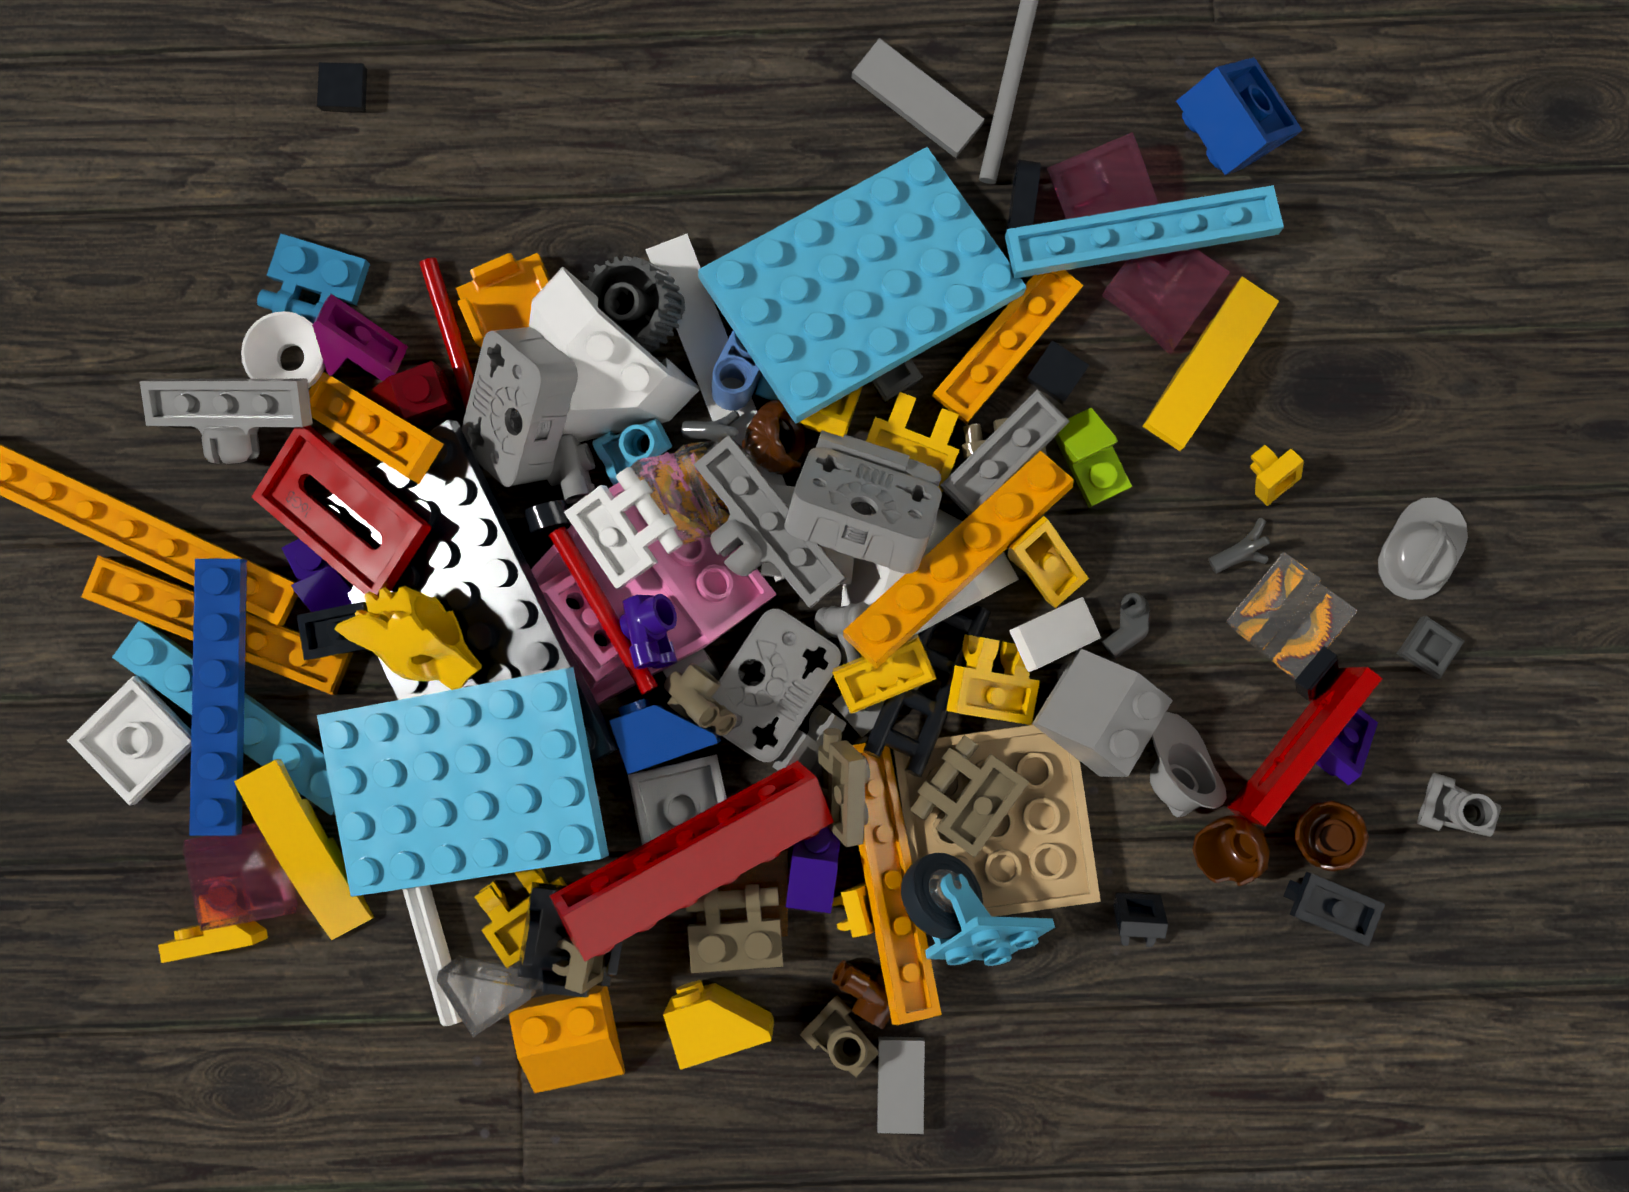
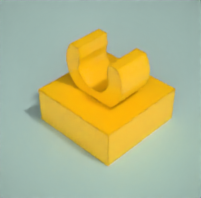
M1266 445L1251 455V459L1254 462L1250 465V468L1257 475L1255 495L1266 506L1302 478L1304 460L1292 449L1288 450L1279 459Z
M865 881L841 892V895L833 898L832 906L844 905L848 918L837 923L838 930H851L853 938L875 932Z

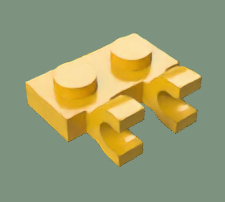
M899 392L889 420L885 421L875 417L866 442L909 455V459L936 468L939 474H941L938 488L943 492L940 485L950 476L960 450L947 445L959 414L942 408L931 437H926L905 428L916 398Z
M965 634L962 651L967 665L966 667L954 666L946 711L1032 725L1040 680L1029 678L1030 672L1027 671L1016 645L1002 641L1000 661L1003 668H1005L1004 674L991 672L1000 641Z
M542 868L514 872L529 894L532 882L567 886L561 876L548 883ZM494 880L482 888L475 895V899L492 921L484 926L481 931L505 967L508 968L519 961L530 897L510 908L504 893Z

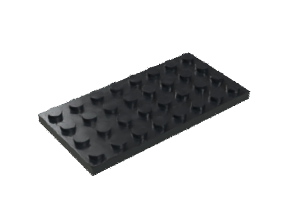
M447 420L427 433L444 445L420 484L412 481L383 462L367 472L432 526L391 592H397L399 587L407 586L427 596L436 597L446 612L453 611L465 644L482 665V668L469 678L462 688L574 667L591 763L593 764L618 750V745L458 421ZM334 494L320 502L351 528L358 537L364 539L374 549L380 547L382 543L380 533ZM347 580L351 588L348 596L352 604L365 601L364 594ZM378 657L398 700L451 690L439 680L413 681L404 679L392 672Z

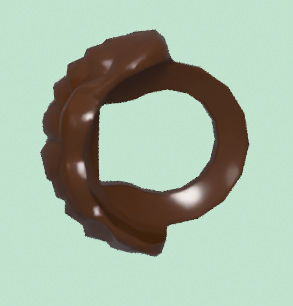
M780 400L769 401L752 418L746 429L745 438L742 440V447L751 456L754 463L768 472L790 475L801 468V463L796 460L801 457L804 451L805 434L803 426L800 422L795 424ZM779 420L784 421L791 431L792 445L788 453H786L784 446L779 440Z

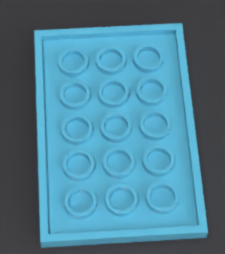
M928 147L698 269L699 280L795 424L1021 297L1027 288L1021 278L1014 279L1010 262Z
M574 667L317 715L351 897L599 860L609 856Z

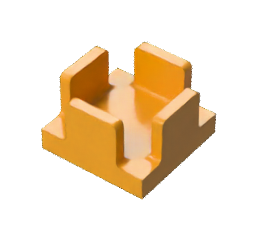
M507 253L471 269L470 274L473 281L456 288L460 300L457 301L475 343L481 348L485 334L489 331L529 327L532 299L550 281V277L538 253L518 261L512 253Z

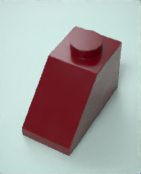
M433 361L391 375L364 395L417 428L459 413L445 372Z

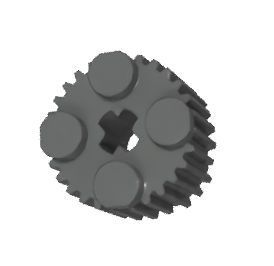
M624 256L623 259L614 257V262L607 260L605 261L606 265L602 266L595 264L594 273L589 271L587 273L589 280H583L582 283L598 297V308L648 352H654L660 348V342L666 344L668 342L666 337L674 336L672 330L673 328H679L676 321L677 319H682V314L685 311V299L678 292L680 290L679 286L673 284L675 279L668 276L669 273L661 269V267L635 256L633 258ZM634 297L635 302L632 308L629 302Z

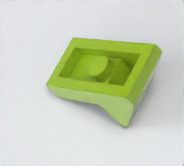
M1089 408L1068 418L1070 422L1055 436V439L1088 507L1090 508L1130 489L1132 485L1113 448L1118 440L1096 412Z

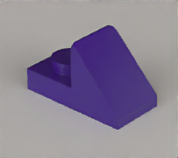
M297 539L281 548L298 582L291 586L311 612L352 604L348 596L351 588L347 580L304 542Z
M1359 708L1316 764L1328 774L1337 776L1349 786L1362 774L1378 722Z
M827 826L821 829L816 836L794 844L786 908L831 914L838 870L840 840Z

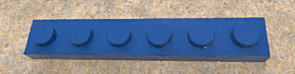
M195 559L189 836H237L242 834L243 798L234 781L243 777L247 560Z

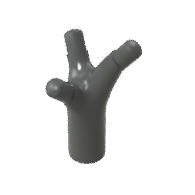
M734 410L716 421H684L682 424V436L685 439H707L720 443L728 435L732 437L739 434L738 428L729 426L740 417L739 413Z
M1258 518L1254 528L1237 544L1208 558L1215 574L1244 561L1267 563L1268 556L1256 552L1270 543V539L1267 536L1259 539L1266 524L1265 519Z

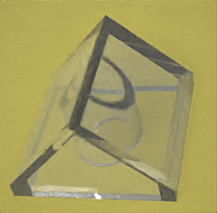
M464 956L456 957L440 969L436 980L472 1037H475L529 1001L541 988V980L518 977V967L510 966L506 968L503 964Z

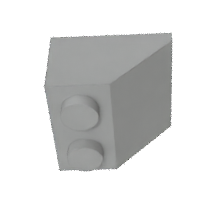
M1078 649L1032 724L1098 776L1128 777L1173 700L1141 674L1086 650Z

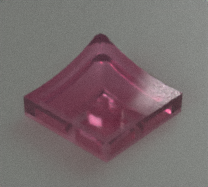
M1133 132L1047 168L1066 219L1158 204Z
M1196 248L1129 259L1112 279L1102 296L1139 324L1166 352L1171 354L1230 272Z
M256 822L242 826L241 835L203 836L184 840L183 853L200 931L296 913L298 904L293 883L280 865Z

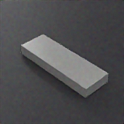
M880 38L852 72V79L955 158H957L984 123L983 117Z
M1037 389L940 485V488L969 516L1041 451L1070 421Z

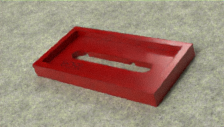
M310 425L294 428L251 497L363 594L370 591L379 596V590L384 587L391 592L432 528L430 524ZM311 475L378 531L382 537L380 547L374 549L364 539L358 537L351 528L318 500L308 495L304 488L306 477Z
M1369 667L1339 668L1338 672L1318 696L1311 701L1227 808L1237 816L1244 817L1252 823L1266 827L1383 678Z

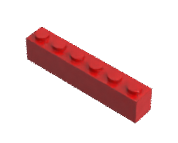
M797 760L786 768L780 769L550 895V898L572 943L586 962L595 956L608 953L616 944L637 932L651 929L659 920L678 909L692 906L700 897L719 886L728 885L736 881L742 873L758 864L775 859L783 850L799 841L816 836L821 829L834 821L817 777Z

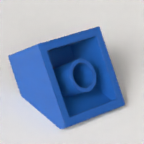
M1255 57L1216 67L1176 101L1183 111L1182 118L1191 131L1199 135L1207 147L1208 159L1217 169L1222 170L1224 175L1244 169L1303 131Z
M642 699L619 707L618 710L621 717L609 720L627 774L717 744L723 740L722 736L716 734L711 728H701L691 718H684L664 704L651 705L650 699Z

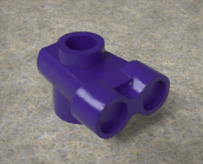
M663 594L655 596L635 595L623 600L625 614L620 617V627L623 634L631 641L632 646L629 650L634 668L644 669L652 667L653 669H660L677 663L672 641L669 642L666 633L675 628L677 623V614L672 602Z

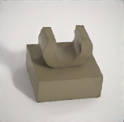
M569 936L557 941L556 947L567 950L571 955L570 962L561 959L554 963L552 970L558 975L567 976L565 989L582 994L603 981L608 953L595 956L585 962Z

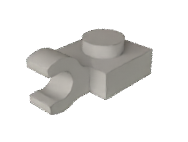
M818 705L809 718L808 733L806 734L797 729L772 767L779 771L798 760L819 781L822 777V766L818 762V748L820 745H823V731L828 728H836L843 732L846 722L822 705Z

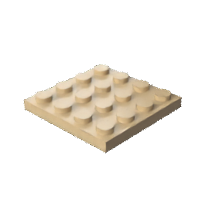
M1033 724L939 737L921 778L905 771L910 757L893 749L900 803L912 864L923 856L932 853H946L961 860L975 875L981 888L983 905L991 917L1101 902L1080 761ZM964 735L979 745L968 760L975 766L980 768L989 754H992L1029 781L1026 788L976 857L970 855L936 829L946 815L937 806L934 807L926 820H923L910 810L920 796L917 791L925 781L930 783L945 762L942 759L943 755L949 747L954 750ZM960 772L944 795L955 802L971 779ZM931 880L929 884L930 895L937 892L947 909L953 911L954 908L951 900L942 893L941 881Z

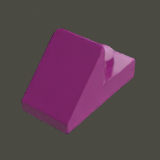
M332 294L325 300L312 325L329 376H332L343 362L349 358L365 371L384 381L387 377L396 374L408 348L407 345Z

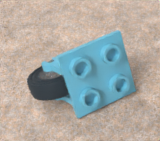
M932 853L923 856L909 867L902 879L901 896L907 914L917 927L933 937L935 943L925 950L927 959L946 960L948 965H961L972 960H984V964L987 966L1000 965L1009 962L1012 959L1011 954L1019 949L1030 948L1038 944L1040 936L1055 928L1054 921L1051 918L991 917L983 905L981 888L973 872L961 860L946 853Z

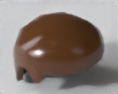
M1330 800L1314 803L1300 815L1295 829V841L1305 859L1315 867L1332 872L1349 869L1365 855L1369 835L1363 818L1353 807Z
M1235 815L1222 816L1209 823L1195 835L1192 850L1197 866L1214 883L1234 881L1237 882V886H1243L1259 878L1268 868L1270 849L1261 828L1244 817Z

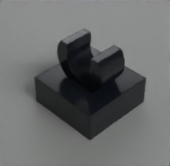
M1115 893L1113 908L1118 933L1123 946L1129 945L1130 937H1144L1146 947H1152L1156 942V938L1166 939L1168 921L1161 895Z

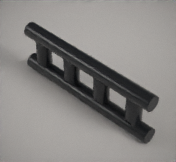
M975 606L970 618L957 612L939 622L963 634L953 658L928 647L937 624L918 633L933 669L945 674L937 696L934 699L911 689L886 699L863 749L866 754L880 758L884 747L887 746L909 756L910 759L905 771L916 777H922L949 714V711H946L954 666L966 667L967 665L962 651L964 635L981 637L991 615L989 610ZM903 704L928 716L918 740L893 729Z

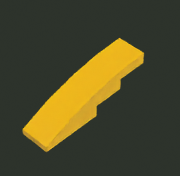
M1242 276L1230 291L1215 317L1207 325L1188 357L1178 368L1142 427L1178 451H1181L1238 368L1279 300Z
M275 759L234 781L280 865L331 940L374 918L363 895L350 896L344 858L334 838H327L308 799H301L281 759Z

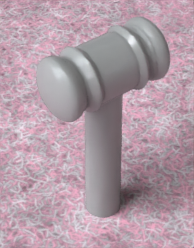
M860 602L857 604L851 603L847 606L822 607L815 615L814 625L817 633L824 638H838L843 664L860 658L859 652L844 638L843 630L870 607L866 603ZM869 707L859 710L857 712L868 710Z

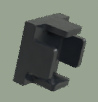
M532 882L517 975L518 977L541 980L543 993L589 997L590 989L582 994L565 989L567 976L558 975L552 970L554 963L561 959L570 962L571 958L567 950L556 947L557 941L569 935L550 898V895L566 886ZM623 941L616 944L608 952L603 981L598 983V986L610 987L611 976H617Z

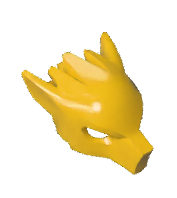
M407 586L399 587L397 592H390L384 587L379 590V596L370 591L365 593L363 597L368 611L357 610L355 617L338 623L334 628L349 641L375 653L392 672L404 679L413 681L439 680L442 684L454 690L462 688L468 679L482 668L481 663L465 644L453 611L446 612L436 597L427 596Z

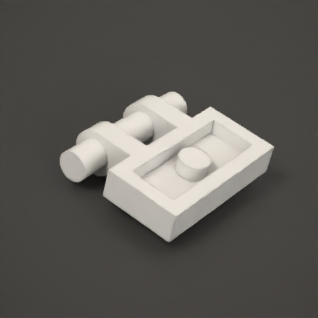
M631 467L625 468L616 475L617 480L625 490L614 498L607 486L600 485L564 512L616 589H622L658 563L648 548L655 541L659 540L668 554L683 545V542L674 531L677 525L669 514L663 515L650 496L653 490L645 479L640 481ZM632 506H636L648 524L639 533L624 513Z

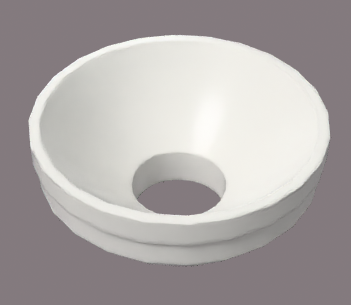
M285 311L268 314L256 321L247 331L242 343V363L248 376L251 379L307 378L308 388L314 385L321 377L325 364L313 330V324L303 316ZM298 346L304 353L303 364L294 371L284 370L280 361L282 352L288 347Z

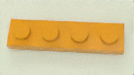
M1066 270L1033 275L1025 284L1027 288L1024 295L1007 305L934 391L932 397L949 411L959 414L958 418L967 425L1082 289L1083 284Z
M324 371L309 390L312 418L420 484L444 445L334 377L329 376Z

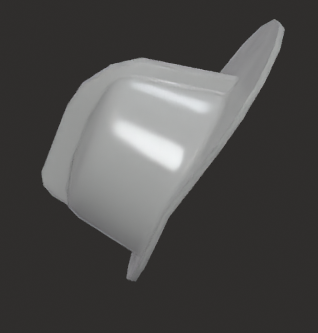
M1437 497L1422 498L1409 504L1399 516L1378 557V573L1384 586L1393 594L1408 600L1424 599L1437 593L1448 581L1464 552L1468 539L1467 523L1461 512L1454 505Z
M1166 712L1152 735L1153 744L1158 755V759L1150 771V783L1154 792L1167 804L1172 814L1176 817L1186 816L1201 806L1212 809L1222 806L1227 798L1226 788L1213 765L1201 736L1187 720L1178 714Z

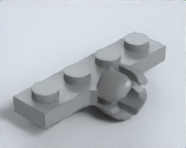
M307 378L147 379L140 381L146 426H192L198 428L202 434L204 456L211 463L220 464L219 456L225 464L241 463L247 461L248 458H257L260 454L259 427H305L313 424Z
M729 435L693 464L728 507L730 513L728 520L711 534L710 542L717 555L721 554L723 557H726L732 553L724 561L725 565L732 572L740 576H748L763 563L771 562L809 608L816 605L847 579L820 545L795 538L786 531L784 525L789 507Z

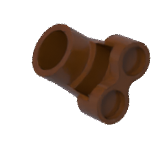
M845 960L841 961L833 973L832 983L839 986V989L858 998L852 1009L855 1014L873 1025L884 1029L891 1015L883 974L878 972L875 978L872 979L856 966Z

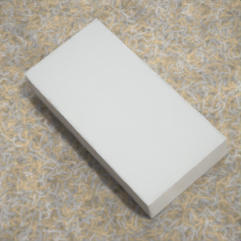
M1083 597L1009 630L1028 672L1045 666L1101 638Z

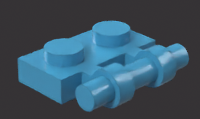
M280 234L267 276L283 284L281 290L277 293L262 289L257 298V305L272 310V313L283 311L296 313L305 317L313 324L330 294L343 302L357 306L370 263L363 258ZM304 289L320 294L319 302L313 305L298 300L301 290Z

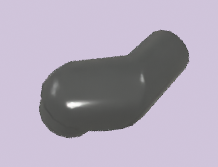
M1133 592L1125 595L1121 601L1120 628L1102 641L1103 646L1114 659L1120 657L1148 635L1150 605L1144 596Z

